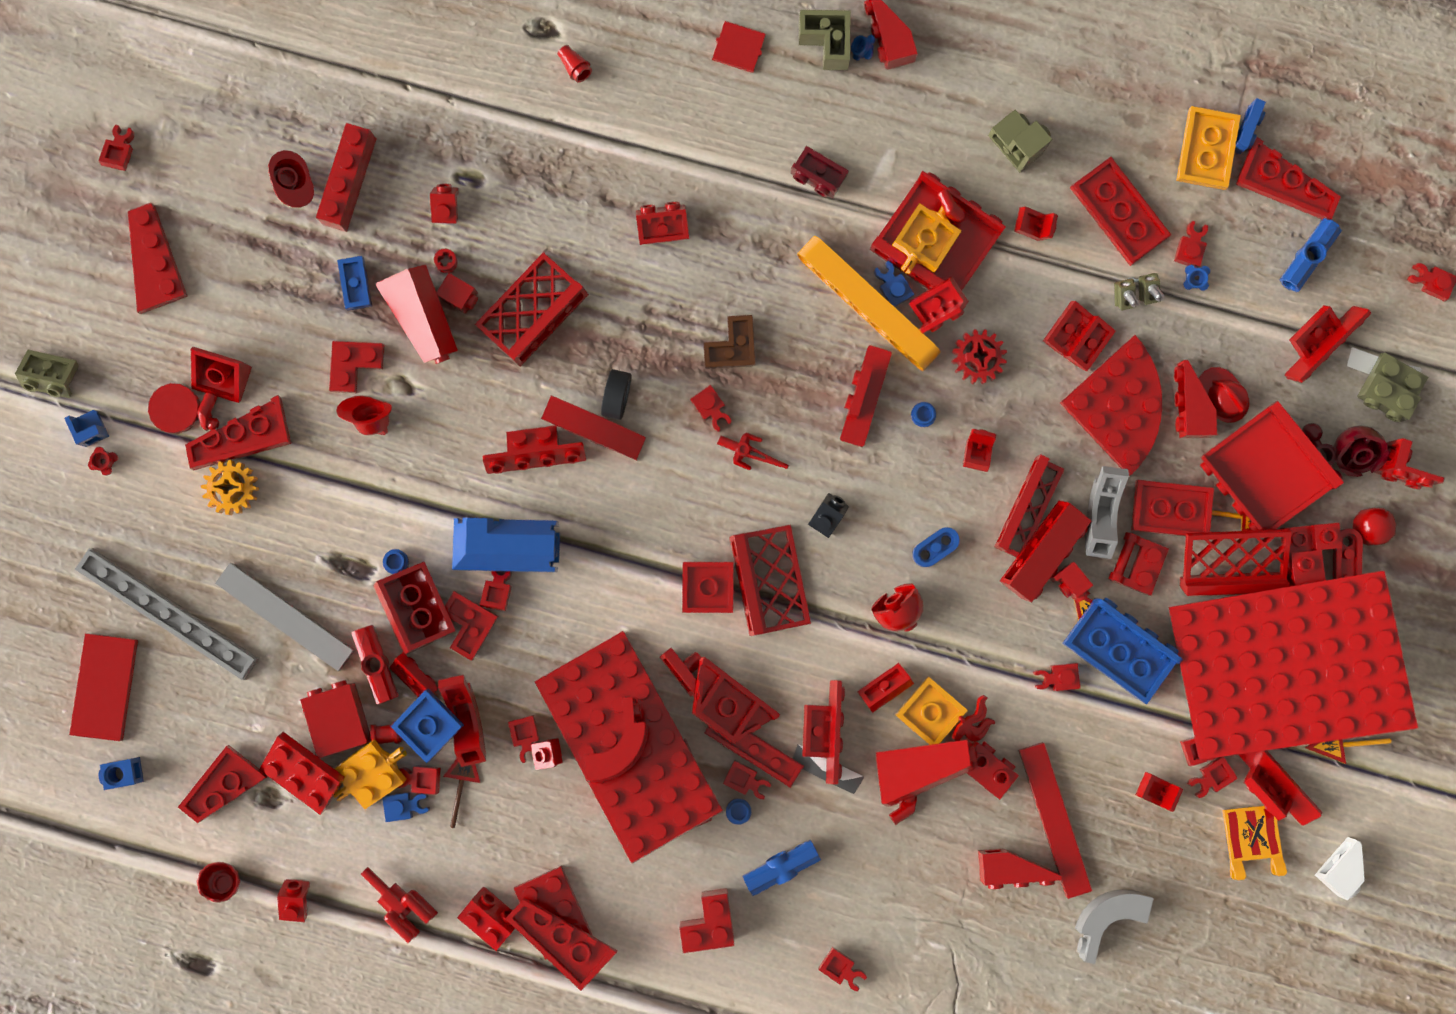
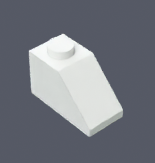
M1350 837L1345 839L1315 874L1331 891L1347 901L1359 893L1360 886L1365 881L1362 844Z

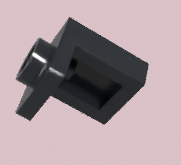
M828 493L808 525L829 538L844 517L849 506L845 504L841 497Z

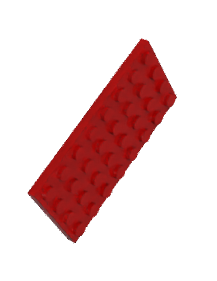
M624 631L535 681L584 776V755L603 753L612 749L618 744L623 735L622 698L633 697L636 699V703H640L642 717L638 719V723L645 722L648 724V738L641 757L630 770L615 779L596 783L588 782L631 864L723 812L722 807Z

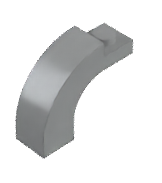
M1102 466L1099 477H1095L1087 511V517L1091 520V523L1088 525V530L1085 534L1086 556L1112 559L1118 544L1117 515L1120 499L1129 478L1128 469Z
M1122 889L1104 893L1092 900L1082 911L1075 927L1077 931L1084 934V937H1081L1078 942L1077 951L1080 953L1079 957L1084 962L1095 964L1102 934L1110 924L1117 920L1131 919L1148 924L1154 898L1146 893Z

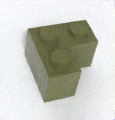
M800 10L799 45L823 46V70H848L850 62V11Z
M1013 110L997 123L988 135L1019 173L1043 155L1053 140L1046 126L1040 125L1037 120L1030 125L1026 116L1022 113L1019 114L1016 110Z

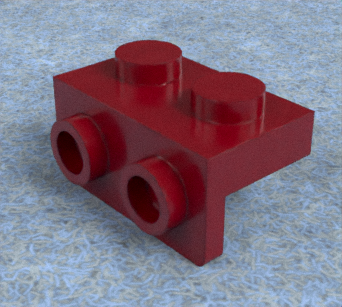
M808 146L804 148L797 162L791 167V174L797 182L813 186L816 193L826 198L828 196L831 198L835 197L849 173V170Z

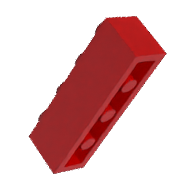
M349 123L345 124L316 215V219L324 226L344 232L348 231L377 140L369 129Z
M1059 500L1000 579V582L1021 599L1032 603L1033 600L1042 594L1043 587L1047 581L1056 575L1061 562L1072 553L1073 546L1077 540L1086 534L1091 520L1071 503Z

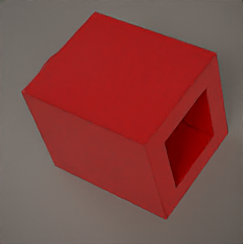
M450 273L447 274L436 292L442 301L465 314L468 309L472 310L478 301L477 290Z

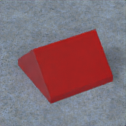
M192 347L191 388L240 403L252 366L233 358Z

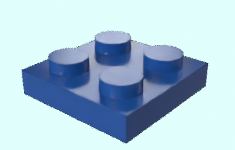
M426 689L391 725V728L428 763L461 730L464 724L429 689Z

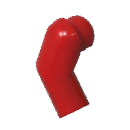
M205 393L197 411L201 427L206 431L217 430L220 424L217 418L212 417L211 412L218 398L211 393Z
M917 795L901 802L899 808L889 814L895 825L914 814Z

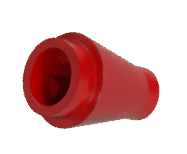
M569 45L563 46L558 51V56L562 60L571 80L580 83L591 75L590 62L571 49Z

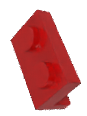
M950 277L912 299L909 305L922 323L919 330L923 334L928 330L931 332L938 330L944 325L943 322L949 318L954 321L965 313L964 308L969 301L954 278Z
M485 887L478 891L457 917L495 951L498 950L515 929L505 919L512 910Z

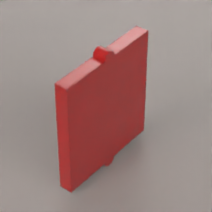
M724 21L720 36L716 38L717 46L712 60L753 73L758 57L762 56L761 48L766 34Z

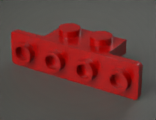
M1323 305L1289 339L1301 358L1284 374L1286 378L1300 383L1308 379L1358 327L1363 325L1365 320L1371 315L1370 310L1352 306L1338 319L1331 306Z
M872 345L867 347L861 370H856L852 384L856 385L853 395L848 394L844 408L848 409L840 441L859 447L865 445L891 359V351Z
M556 425L506 432L507 452L482 456L487 474H499L507 471L551 467L553 465L574 464L586 461L583 442L559 445Z
M842 680L830 681L829 706L804 705L802 756L827 758L826 784L838 785V779H841L842 765L839 764V753H842L843 750L840 727H843L844 724L841 701H844L845 688L842 686Z
M1267 750L1238 754L1250 768L1244 780L1248 790L1258 797L1266 810L1272 813L1278 821L1287 817L1290 812L1304 826L1322 816V811Z

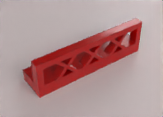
M1042 454L1035 457L994 548L1017 558L1036 532L1064 472V468L1049 462L1050 458ZM1047 467L1055 471L1056 474L1052 482L1043 484L1041 477L1045 468ZM1050 485L1048 491L1046 492L1045 487ZM1041 489L1044 500L1041 505L1033 507L1031 503L1032 496L1035 490ZM1040 508L1036 515L1034 510ZM1030 511L1034 522L1031 527L1022 530L1020 522L1024 514ZM1029 531L1027 537L1025 538L1023 532ZM1020 534L1023 542L1020 552L1009 548L1013 537Z

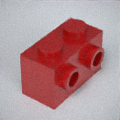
M974 741L972 746H976L978 762H974L975 769L967 774L1000 800L1019 776L1013 771L1016 766L1006 758L999 760L993 754L996 750L985 741L982 744Z

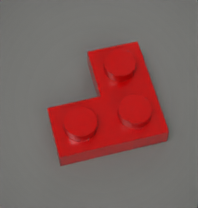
M332 341L329 391L357 393L358 369L383 370L384 344Z
M453 591L445 608L450 619L462 625V628L450 649L473 661L499 616L458 592Z

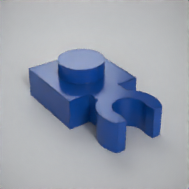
M887 261L885 266L888 269V273L882 274L877 267L874 270V274L877 279L884 281V284L879 288L886 300L896 307L912 298L914 293L902 273L896 277L894 276V266L890 261Z
M410 792L384 796L382 799L385 822L413 818L412 811L420 814L428 812L430 807L422 808L419 805V800L427 798L428 794L420 793L414 799L410 798Z

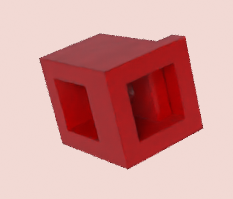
M1075 562L1066 565L1050 579L1052 582L1058 581L1060 583L1058 586L1060 591L1067 598L1076 599L1078 603L1091 594L1088 590L1094 586Z

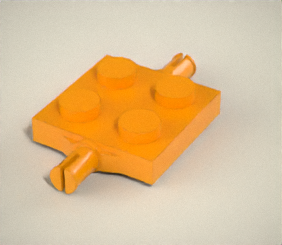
M919 203L892 244L908 257L901 267L905 271L910 264L905 273L910 274L916 263L935 272L961 233V230L952 225L946 218L947 215L942 206L936 212L929 210Z
M374 739L334 768L345 777L342 781L344 786L337 790L334 798L338 797L336 800L340 802L351 794L364 809H367L405 782L406 778L398 769L396 762L407 756L406 750L403 751L404 748L400 746L389 754Z

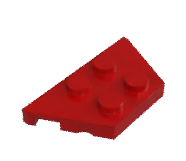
M701 657L692 708L693 715L731 743L740 741L750 732H755L767 722L779 718L780 714L709 659Z

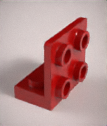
M1401 438L1386 442L1389 457L1386 463L1378 471L1374 472L1382 475L1381 479L1391 482L1400 480L1406 482V487L1419 490L1422 487H1433V485L1444 483V477L1406 466L1412 457L1413 451L1411 446L1413 441Z

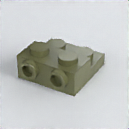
M1384 352L1378 357L1357 397L1364 401L1363 404L1365 406L1386 413L1385 416L1394 422L1410 420L1421 400L1419 394L1429 377Z

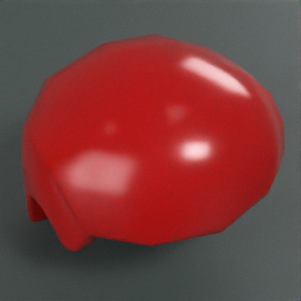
M1376 507L1363 509L1358 512L1353 519L1352 529L1357 530L1361 534L1364 545H1382L1388 543L1395 536L1397 524L1389 510Z
M215 862L208 864L200 871L196 882L201 896L212 902L220 903L230 900L238 892L240 878L238 871L230 864Z

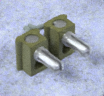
M1158 273L1140 276L1139 279L1131 277L1114 283L1115 306H1118L1121 311L1138 307L1140 301L1148 305L1164 300V294L1160 291ZM1134 282H1139V300L1136 297V285Z

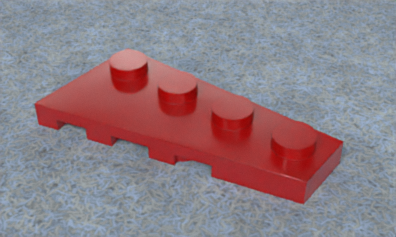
M1256 137L1253 146L1249 149L1236 185L1317 218L1332 220L1341 196L1316 178H1310L1302 172V168L1296 164L1292 165L1282 157L1281 153L1275 149L1271 150L1263 144V140Z

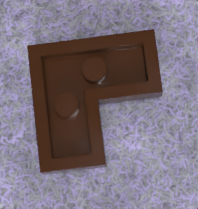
M753 315L727 316L729 341L704 342L705 369L755 366Z

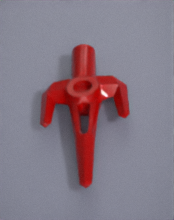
M746 432L742 435L740 442L722 435L719 437L717 445L735 451L733 464L751 470V466L741 461L744 457H748L785 469L789 467L788 464L750 446L749 440L762 442L763 439ZM753 451L757 454H760L764 456L765 459L751 455L750 452Z

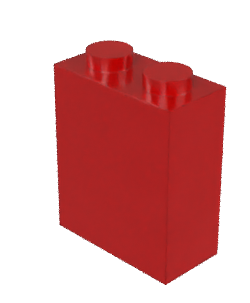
M343 680L331 684V690L323 692L322 688L306 692L308 697L300 699L317 757L322 758L371 742L370 730L356 683L347 684V681Z

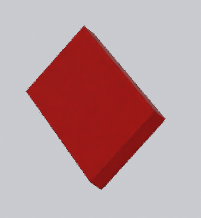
M1109 157L1070 187L1130 266L1172 235L1112 157Z
M85 633L69 735L123 741L138 646L137 639Z

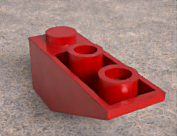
M882 0L864 1L866 15H871L873 22L871 24V33L879 43V48H877L879 61L881 63L884 62L886 70L915 63L918 53L911 30Z
M1183 360L1174 369V380L1178 382V392L1175 393V406L1178 407L1179 417L1176 418L1175 422L1176 431L1179 432V438H1211L1217 435L1216 408L1190 362Z
M1006 849L978 850L980 881L985 886L988 885L989 889L1004 888L1003 884H1014V887H1028L1030 882H1039V885L1049 886L1054 885L1055 881L1062 880V876L1057 872Z

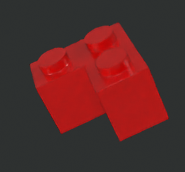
M727 888L702 892L701 899L704 918L680 921L679 929L683 954L735 946Z

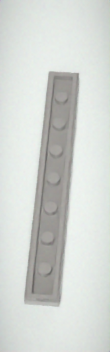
M93 548L88 549L75 568L76 571L241 680L247 678L259 660L258 657Z

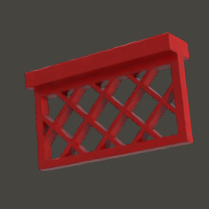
M543 252L475 325L521 367L589 294L579 282L575 281ZM544 262L551 266V276H538V268ZM555 280H566L571 284L564 292H555ZM551 281V292L538 293V282ZM525 282H533L534 294H521V286ZM538 298H551V306L547 310H538ZM534 299V311H521V300ZM508 300H516V312L504 313V304ZM521 316H534V324L530 328H521ZM516 317V329L504 330V318ZM491 318H499V330L489 331L484 325ZM504 334H516V342L510 349L504 345Z
M791 524L729 537L749 636L811 624ZM785 531L787 543L781 549L771 540L776 533ZM771 534L768 539L765 538L764 536H762V535ZM758 537L766 542L758 554L750 549L748 538ZM768 545L780 552L773 564L761 556ZM751 554L756 557L754 561H752ZM783 555L792 561V568L788 574L776 567ZM758 560L771 567L764 578L755 574L754 566ZM773 570L785 577L778 589L767 582ZM788 579L797 586L798 591L793 599L781 591ZM764 584L775 591L769 603L760 599L759 591ZM778 595L790 601L784 613L772 607ZM761 604H763L766 607L764 611L762 610ZM793 604L802 610L803 620L794 622L786 616ZM770 609L779 615L780 619L775 626L766 628L764 617ZM784 619L789 622L781 625Z
M1289 529L1186 533L1183 577H1180L1181 589L1186 596L1248 594L1289 587L1290 582L1287 580L1292 532ZM1275 537H1283L1282 545L1275 551L1267 545ZM1249 538H1256L1260 543L1250 552H1247L1241 546ZM1223 539H1231L1234 544L1224 553L1216 547ZM1193 540H1205L1208 543L1198 554L1193 551ZM1265 547L1272 554L1262 563H1259L1253 556ZM1240 548L1246 555L1234 565L1228 557ZM1214 549L1220 556L1212 564L1208 565L1202 558ZM1277 558L1280 561V572H1268L1265 567ZM1251 559L1257 567L1250 573H1243L1240 568ZM1224 560L1232 566L1225 574H1217L1214 571ZM1199 561L1206 567L1199 575H1191V568Z

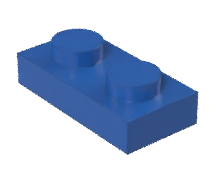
M1256 98L1248 106L1237 134L1234 153L1240 155L1247 148L1250 149L1253 146L1257 134H1254L1255 128L1262 123L1266 112L1263 111L1265 101Z
M357 256L337 260L345 309L349 311L372 307L364 257Z

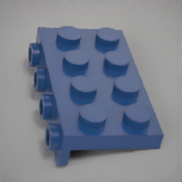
M1094 598L1062 644L1139 701L1148 704L1175 664L1182 662L1183 659L1178 656L1179 650L1168 643L1163 645L1157 640L1159 636L1148 628H1145V630L1136 625L1138 623L1137 619L1128 613L1121 614L1116 610L1118 606L1108 598L1103 600Z

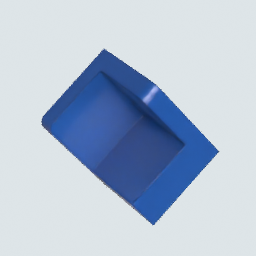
M92 410L77 418L70 415L64 418L76 445L88 447L109 437L103 421L96 410Z

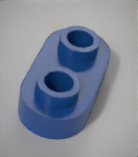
M949 527L939 529L915 546L912 552L914 562L920 567L934 565L958 547L960 541L958 533ZM943 536L949 537L950 542L948 545L942 544L941 538ZM923 550L929 552L927 560L921 558L920 554Z

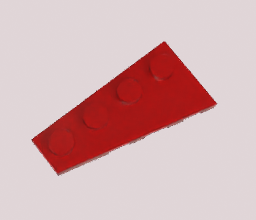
M148 203L128 211L137 312L143 314L188 297L155 205Z
M276 395L268 403L250 409V412L238 419L235 417L218 430L213 429L185 444L190 469L194 471L216 465L220 461L227 462L228 460L242 458L291 444L282 398Z
M526 898L505 918L580 991L585 988L618 951Z

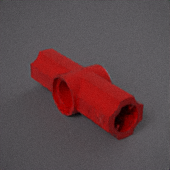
M374 625L351 632L361 659V669L367 676L376 704L378 705L399 697L389 670V660L383 653ZM373 658H377L380 661V669L377 672L373 671L370 667V662Z

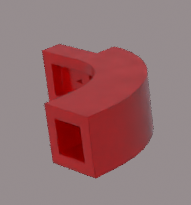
M464 675L438 680V688L447 708L464 724L461 730L454 736V752L461 767L486 762L483 728L471 684L467 683Z
M633 697L622 698L624 731L618 744L603 753L584 755L587 782L596 783L615 779L630 770L641 757L648 738V724L645 722L638 723V719L642 717L641 705L636 703V699Z

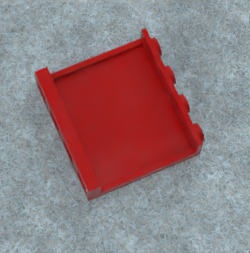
M922 171L918 180L880 235L872 243L870 251L885 261H890L894 267L905 273L910 264L905 271L901 267L908 257L892 244L919 203L929 210L938 212L942 205L937 194L949 189L953 200L965 209L966 216L964 221L959 223H953L948 217L946 218L952 225L960 229L961 233L935 272L916 263L911 273L905 274L928 290L953 277L960 289L963 290L1006 226L1002 224L1003 221L996 215H988L982 211V207L975 201H967L961 197V193L952 186L947 187L942 184L939 177L931 172L927 174Z
M1279 401L1272 403L1200 457L1203 461L1199 464L1208 476L1213 474L1219 482L1215 485L1224 496L1229 494L1235 501L1232 507L1240 516L1245 514L1251 521L1248 527L1251 530H1276L1331 489H1336L1344 483Z

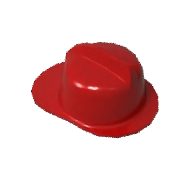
M283 150L275 153L269 161L268 171L276 196L281 202L290 207L301 208L307 206L313 199L314 186L305 160L293 151Z
M1211 367L1199 376L1201 384L1216 408V415L1220 421L1235 423L1247 414L1250 406L1247 390L1227 369Z
M353 396L343 400L337 406L336 412L343 420L353 423L359 433L363 435H386L388 433L387 427L392 406L387 402L371 397Z

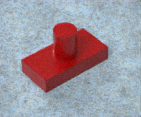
M671 647L660 656V659L691 697L695 695L697 681L692 673L699 668L701 656L694 652L682 661Z

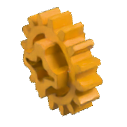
M228 460L227 466L224 462H218V469L210 467L209 470L212 474L211 476L204 475L203 478L208 482L201 485L202 489L207 490V493L202 497L210 499L207 506L211 508L216 507L215 512L221 514L225 510V514L232 516L233 511L237 514H242V507L250 509L249 500H257V497L253 495V491H259V487L253 486V483L258 478L250 476L253 470L251 468L244 469V463L238 462L235 464V461ZM237 473H239L243 477L245 483H242L239 480V475ZM231 485L239 487L233 488L229 491L222 489V487H227ZM215 492L221 496V501L217 498Z

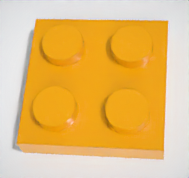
M927 676L895 716L925 742L933 745L940 744L958 723L959 716H964L968 710Z

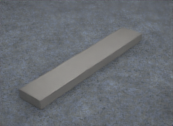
M229 563L215 583L337 671H341L355 651L233 563Z

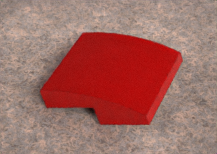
M1071 301L1043 342L1084 371H1088L1116 330L1099 316H1093L1077 301Z

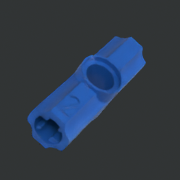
M1326 218L1321 220L1304 246L1296 252L1294 260L1279 279L1285 288L1295 292L1301 290L1318 264L1325 259L1327 251L1342 232L1339 224ZM1307 250L1314 254V260L1308 257Z
M810 839L787 852L782 851L767 859L765 864L744 874L743 879L752 896H755L775 884L781 885L790 881L798 875V872L821 861V858Z

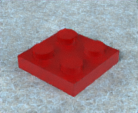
M683 562L682 613H733V562Z

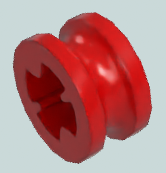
M440 249L434 256V263L440 272L445 274L451 273L457 268L458 260L450 249ZM445 255H449V259L452 260V262L447 263V266H443L442 262H439L445 258Z

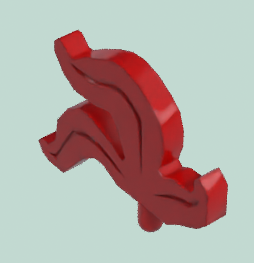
M981 695L977 699L976 710L973 715H969L966 718L962 715L959 716L960 723L952 734L954 741H960L964 735L970 741H979L984 738L990 725L995 724L993 719L985 718L987 714L985 705L988 699L987 696ZM980 722L978 726L972 725L973 723Z

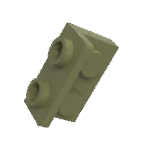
M27 350L15 375L21 386L27 391H39L48 393L53 397L70 398L72 392L69 385L79 365L76 360Z

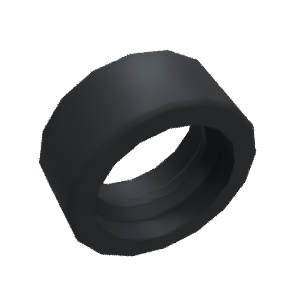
M615 369L610 371L603 395L602 416L618 420L622 419L631 386V373Z

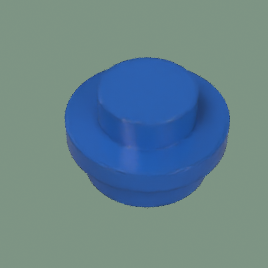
M920 402L913 407L911 419L919 427H928L936 419V410L930 403Z
M390 550L383 558V566L390 574L407 569L409 565L408 556L402 550Z
M733 799L726 807V816L733 824H744L751 817V806L744 799Z

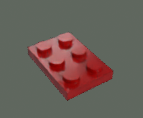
M1136 480L1131 531L1186 536V533L1210 532L1214 488Z
M284 731L277 736L259 769L319 815L326 810L345 778Z
M562 865L514 887L519 902L526 898L592 935Z

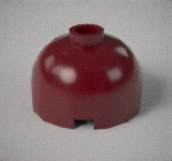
M1359 425L1344 430L1337 437L1333 446L1336 449V463L1339 469L1344 474L1353 477L1363 476L1362 473L1368 471L1371 473L1378 471L1389 457L1388 445L1383 436L1377 430L1368 426Z

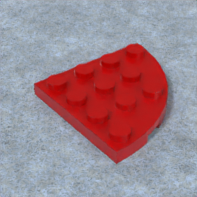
M1134 335L1064 398L1060 404L1120 468L1128 469L1129 476H1131L1148 456L1159 431L1162 417L1160 379L1150 354L1138 337Z

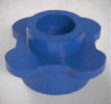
M859 35L854 38L851 44L854 60L859 61L861 58L869 60L872 58L873 44L875 43L873 35L868 37Z
M1188 265L1185 268L1187 275L1186 281L1183 283L1184 288L1187 290L1192 288H1199L1202 291L1206 290L1209 287L1208 275L1211 272L1208 266L1199 268ZM1196 275L1199 276V279H1198V280H1195V279H1194V277H1195Z

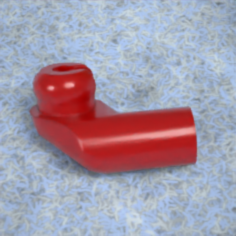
M949 189L938 193L937 196L947 217L953 223L964 221L966 216L965 209L953 200Z

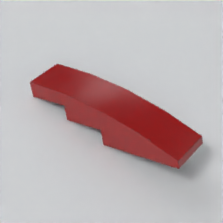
M552 395L541 417L546 422L636 461L646 440V437Z

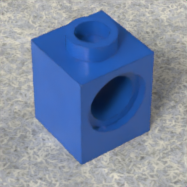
M140 757L101 764L98 777L103 785V789H114L144 782ZM117 768H120L123 772L122 780H119L116 776Z

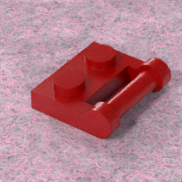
M1126 532L1123 538L1125 543L1113 572H1110L1108 580L1151 596L1169 548L1141 538L1136 534ZM1134 545L1140 546L1130 575L1126 578L1123 574Z

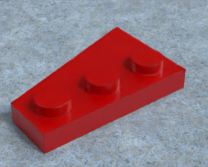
M227 745L178 808L196 823H199L268 776L238 751Z

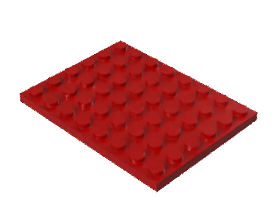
M1385 570L1169 607L1176 647L1179 650L1178 656L1183 659L1180 667L1199 760L1418 728Z

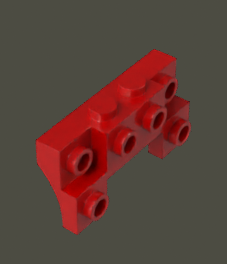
M1340 523L1282 528L1289 529L1292 532L1287 580L1290 582V586L1325 581L1322 550L1342 548Z

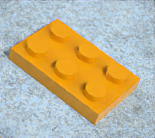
M1194 106L1189 108L1176 181L1221 190L1228 188L1241 115Z

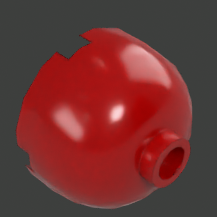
M912 583L895 587V594L887 598V593H885L873 604L871 608L873 615L885 629L908 632L917 626V621L921 618L924 607L921 594Z

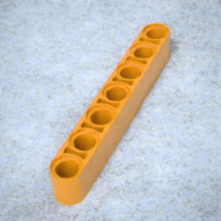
M813 236L797 253L798 258L919 370L924 371L941 353L939 348L927 336L922 334L915 325L820 238Z

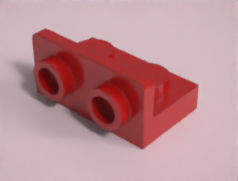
M680 202L665 203V207L655 208V205H643L640 207V210H636L640 245L689 239L685 204L680 205Z

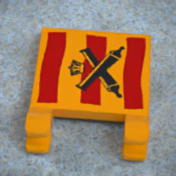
M1265 806L1222 810L1230 857L1231 878L1234 880H1244L1246 878L1242 861L1271 858L1270 867L1273 875L1285 876L1287 869L1282 855L1278 823L1275 816L1269 813Z

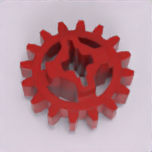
M974 329L972 336L966 332L963 334L964 341L959 339L956 341L955 344L959 349L955 348L952 350V354L957 355V357L951 363L958 364L959 367L955 370L956 373L961 371L964 373L962 380L971 377V384H975L977 379H980L981 384H985L987 377L991 381L996 379L994 372L997 374L1003 372L999 365L1007 363V360L1002 358L1007 353V350L1000 349L1004 342L995 341L997 334L994 333L989 337L987 336V330L984 329L981 335H979L977 329ZM983 342H985V343H987L988 345H990V346L992 347V349H990V348H988L987 346H985ZM971 343V351L963 354L966 345ZM977 352L981 356L984 355V359L981 362L979 358H974ZM995 360L993 367L987 371V363ZM966 365L974 368L975 372L971 371Z

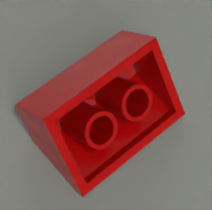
M425 562L380 579L374 584V589L401 649L406 655L456 631Z

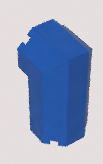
M454 518L452 570L557 573L558 567H553L554 563H559L560 532H555L554 527H559V522L556 520L499 519V521H493L492 518Z

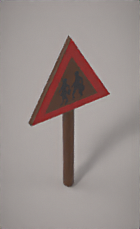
M458 759L453 762L443 776L459 779L450 824L451 828H455L464 780L481 783L476 764L461 767Z

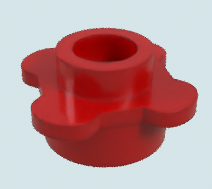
M96 447L90 456L88 467L90 470H98L103 475L108 476L112 473V466L118 460V455L115 452L109 453L105 451L103 447Z

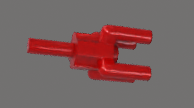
M369 867L361 873L382 895L377 902L388 912L384 916L385 922L408 944L412 939L416 938L420 931L406 916L413 911L427 924L438 914L416 890H410L406 893L396 882L389 887Z

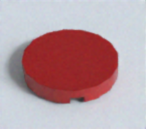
M169 383L159 387L152 394L148 404L149 417L158 429L167 433L180 434L191 429L195 421L198 420L197 411L200 402L198 396L190 388L181 384Z

